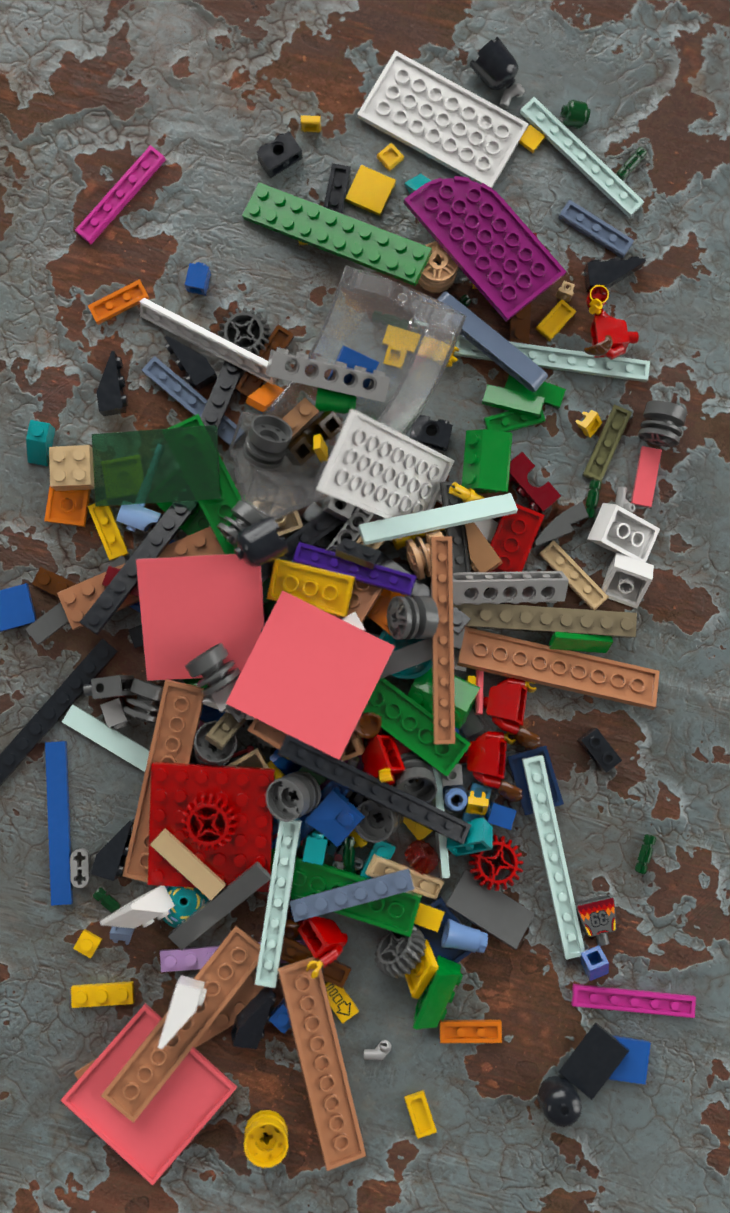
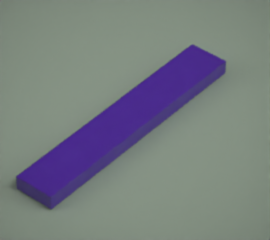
M298 542L293 558L294 563L355 576V581L411 597L417 578L415 575L377 564L372 570L335 556L336 552Z

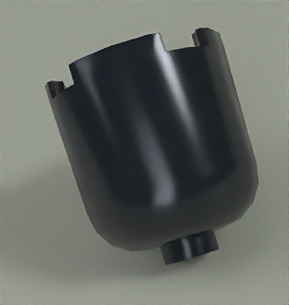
M496 37L495 42L490 40L478 51L479 58L476 61L471 60L469 65L483 82L495 91L501 90L504 87L510 88L515 83L514 77L518 72L516 59L499 37Z
M272 516L264 518L238 533L236 537L237 548L234 550L239 560L244 559L248 565L257 567L282 557L288 552L286 540L284 537H279L276 531L279 529V526Z
M559 1076L548 1077L541 1083L537 1100L547 1120L555 1126L563 1128L577 1122L581 1115L582 1104L575 1086L567 1079Z

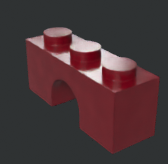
M521 452L510 461L509 483L512 482L517 487L516 491L522 498L526 497L530 502L529 506L532 510L542 514L561 495L549 481L541 487H534L528 482L527 476L534 469L535 465Z

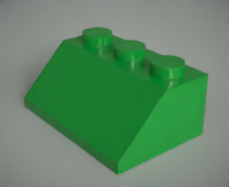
M486 429L466 431L462 475L463 487L474 489L477 494L508 492L512 433Z
M431 667L427 673L415 679L408 696L433 715ZM454 675L455 727L460 729L467 720L480 687Z
M439 955L437 956L436 962L439 968L415 1006L414 1029L435 1028L440 1020H444L447 1013L446 1005L447 1003L451 1004L455 995V991H453L455 985L459 986L463 977L460 964Z

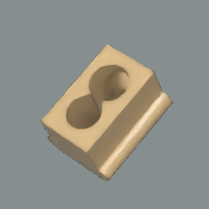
M563 281L562 286L559 287L556 293V297L569 302L574 294L573 288L575 284Z

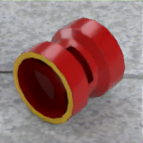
M603 285L592 287L586 298L587 306L590 308L589 303L596 298L604 306L609 298L608 289Z

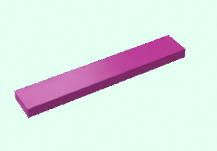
M150 145L75 229V232L91 245L166 161L165 156Z
M573 984L571 1005L575 1007L695 1018L696 997L692 995Z

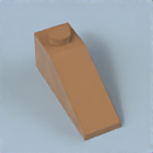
M474 522L465 524L470 559L473 562L470 566L475 572H491L503 562Z

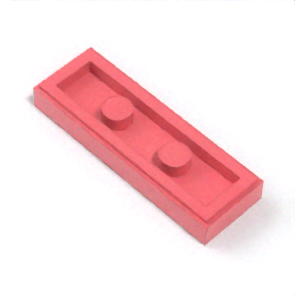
M641 447L631 503L634 505L652 507L661 449Z

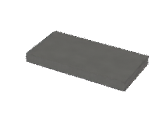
M464 870L445 906L512 949H517L535 913L502 892L495 891L494 887L491 890H487V883L484 886H480L481 879L475 881L473 879L475 875Z

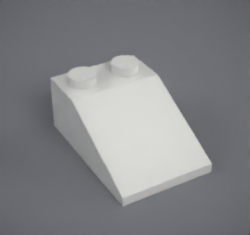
M603 503L587 539L610 551L646 563L660 528L616 504Z
M158 886L124 905L101 920L100 923L105 926L136 928L142 925L144 928L155 922L154 918L157 917L160 920L169 915L168 910L175 905L165 886Z
M181 975L174 991L158 1048L162 1049L196 1012L198 1005L202 1006L207 989H204L205 982Z

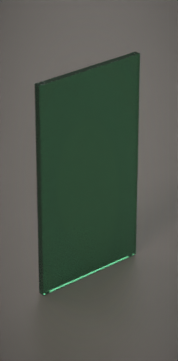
M217 425L92 434L95 506L221 499Z

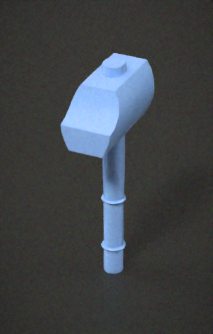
M158 444L135 504L124 500L120 507L116 521L127 525L126 529L135 532L136 529L146 532L151 526L156 525L163 516V514L147 509L144 506L152 488L161 458H163L165 445Z

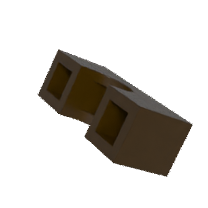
M325 411L290 442L286 456L293 465L302 466L315 454L313 450L314 435L321 433L324 441L331 440L343 429L344 424L334 411Z

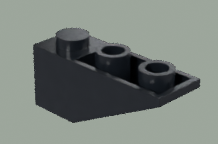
M634 256L625 260L612 258L609 261L598 259L590 261L584 269L586 292H590L592 287L596 285H603L609 289L641 269L646 262V258Z
M165 336L167 341L165 347L171 355L175 354L178 358L175 362L181 371L185 369L188 376L185 378L191 387L196 386L199 391L218 378L205 356L171 337Z
M111 351L96 392L99 412L103 416L126 413V406H128L127 395H124L123 388L126 387L125 378L121 376L120 371L123 368L121 357H118L115 351Z
M135 819L130 820L96 854L90 874L111 881H115L118 879V876H122L125 866L123 865L124 857H127Z
M265 986L236 1016L231 1031L234 1047L258 1048L259 1041H262L264 1037L265 1023L269 1022L270 1008L275 1004L276 994L273 993L272 987Z

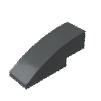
M583 502L567 509L550 522L534 541L533 548L572 533L571 525L589 517Z

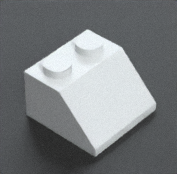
M616 552L601 589L609 597L608 599L637 609L653 580L654 565Z

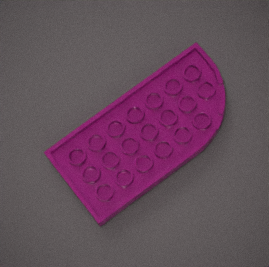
M461 176L447 179L438 178L422 185L406 197L403 203L505 321H508L566 274V270L505 200L491 187L484 183L481 185L469 180L470 178Z

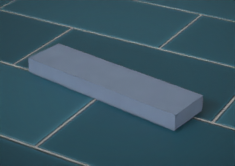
M571 200L567 202L559 214V219L622 259L634 242L633 239Z

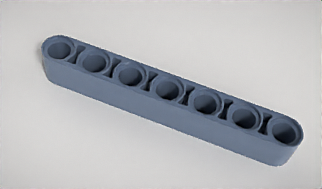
M444 291L432 304L431 309L438 317L528 390L536 392L548 378L547 373L448 292Z

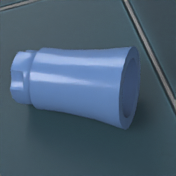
M450 785L443 788L444 808L449 811H460L466 807L468 795L463 786ZM458 795L459 800L452 802L451 798Z
M447 919L442 934V948H455L474 953L476 951L484 953L488 943V933Z

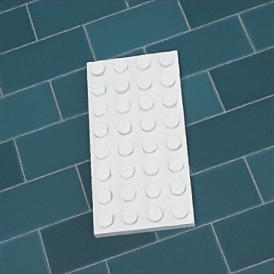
M397 51L393 53L357 114V118L454 172L470 178L469 180L481 185L484 183L491 188L518 145L523 133L528 128L527 122Z
M351 409L316 490L384 518L431 510L434 508L441 492L440 483L446 481L455 460Z

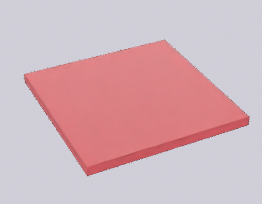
M236 554L136 559L147 681L203 678L202 675L192 678L185 665L219 643H222L229 653L223 660V663L235 662L228 670L231 671L239 668L242 672L265 625L261 566H250L244 559L239 560Z
M282 590L226 704L340 760L395 646Z
M145 1003L60 1101L153 1186L232 1095L237 1086L193 1047L134 1123L101 1096L102 1093L162 1019Z

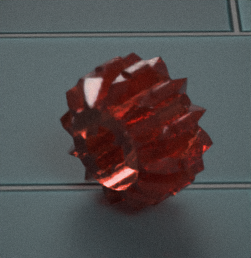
M422 839L413 841L404 853L410 867H413L414 871H418L421 875L431 873L440 861L438 853L434 851V848Z

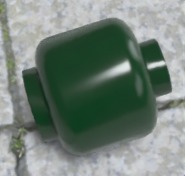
M570 100L567 105L562 106L560 117L563 118L565 126L579 129L588 123L591 111L588 109L587 103Z

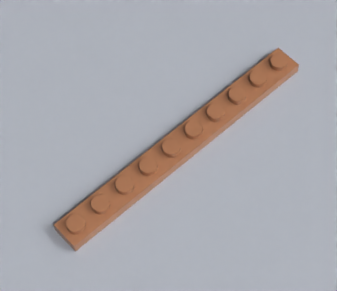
M452 536L430 537L431 597L436 602L439 616L438 628L432 637L433 744H455Z

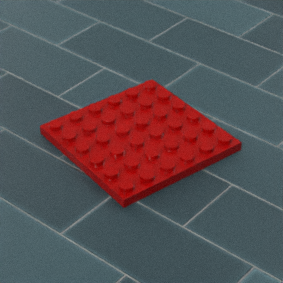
M153 762L151 764L148 885L197 888L150 845L165 828L226 883L224 888L256 862L271 875L274 815L271 814L267 807L266 792L269 785L275 781V769ZM203 794L207 799L210 794H213L214 800L221 796L220 802L222 803L228 800L229 803L226 807L233 806L234 810L231 814H237V818L233 820L238 822L237 827L234 828L236 830L235 835H231L232 840L226 842L225 847H221L218 844V849L215 851L212 846L209 851H206L205 845L198 849L197 845L199 843L197 842L191 845L192 838H185L188 831H182V827L186 825L181 822V819L185 817L183 811L188 809V803H193V799L196 797L200 800ZM209 807L201 808L202 811L205 810L209 813L215 811V809ZM220 814L219 822L222 824V828L225 830V821L223 816ZM194 815V824L197 830H199L200 823L196 820L197 817ZM213 816V818H212L211 820L209 819V820L206 822L207 824L205 825L204 828H206L208 825L210 826V825L212 824V821H213V819L215 818V816ZM207 832V833L204 834L205 836H208V837H216V836H218L217 834L214 835V834H212V833H210V832ZM271 879L260 887L257 892H269Z

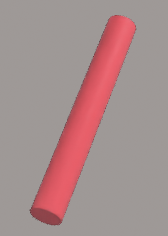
M476 670V686L480 687V690L475 699V714L483 715L484 671Z

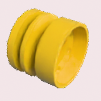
M261 1110L253 1114L247 1121L244 1152L248 1160L255 1166L261 1168L273 1167L283 1160L288 1150L287 1124L278 1112ZM264 1132H267V1134H268L269 1136H268V1137H265V1134H263V1133H264Z

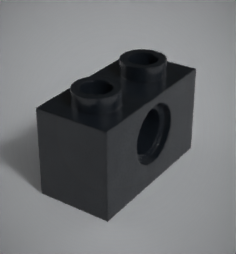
M289 131L285 134H279L274 141L269 144H263L257 151L258 161L270 178H273L303 158L302 149ZM278 151L283 152L281 155H275Z
M425 415L414 416L409 438L429 448L447 452L453 425L443 419L434 421ZM432 428L436 431V435L429 436L426 430Z
M591 728L577 739L601 772L607 773L622 761L597 728Z

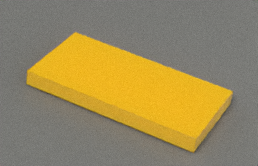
M275 559L267 599L277 601L283 590L329 614L346 617L355 576Z

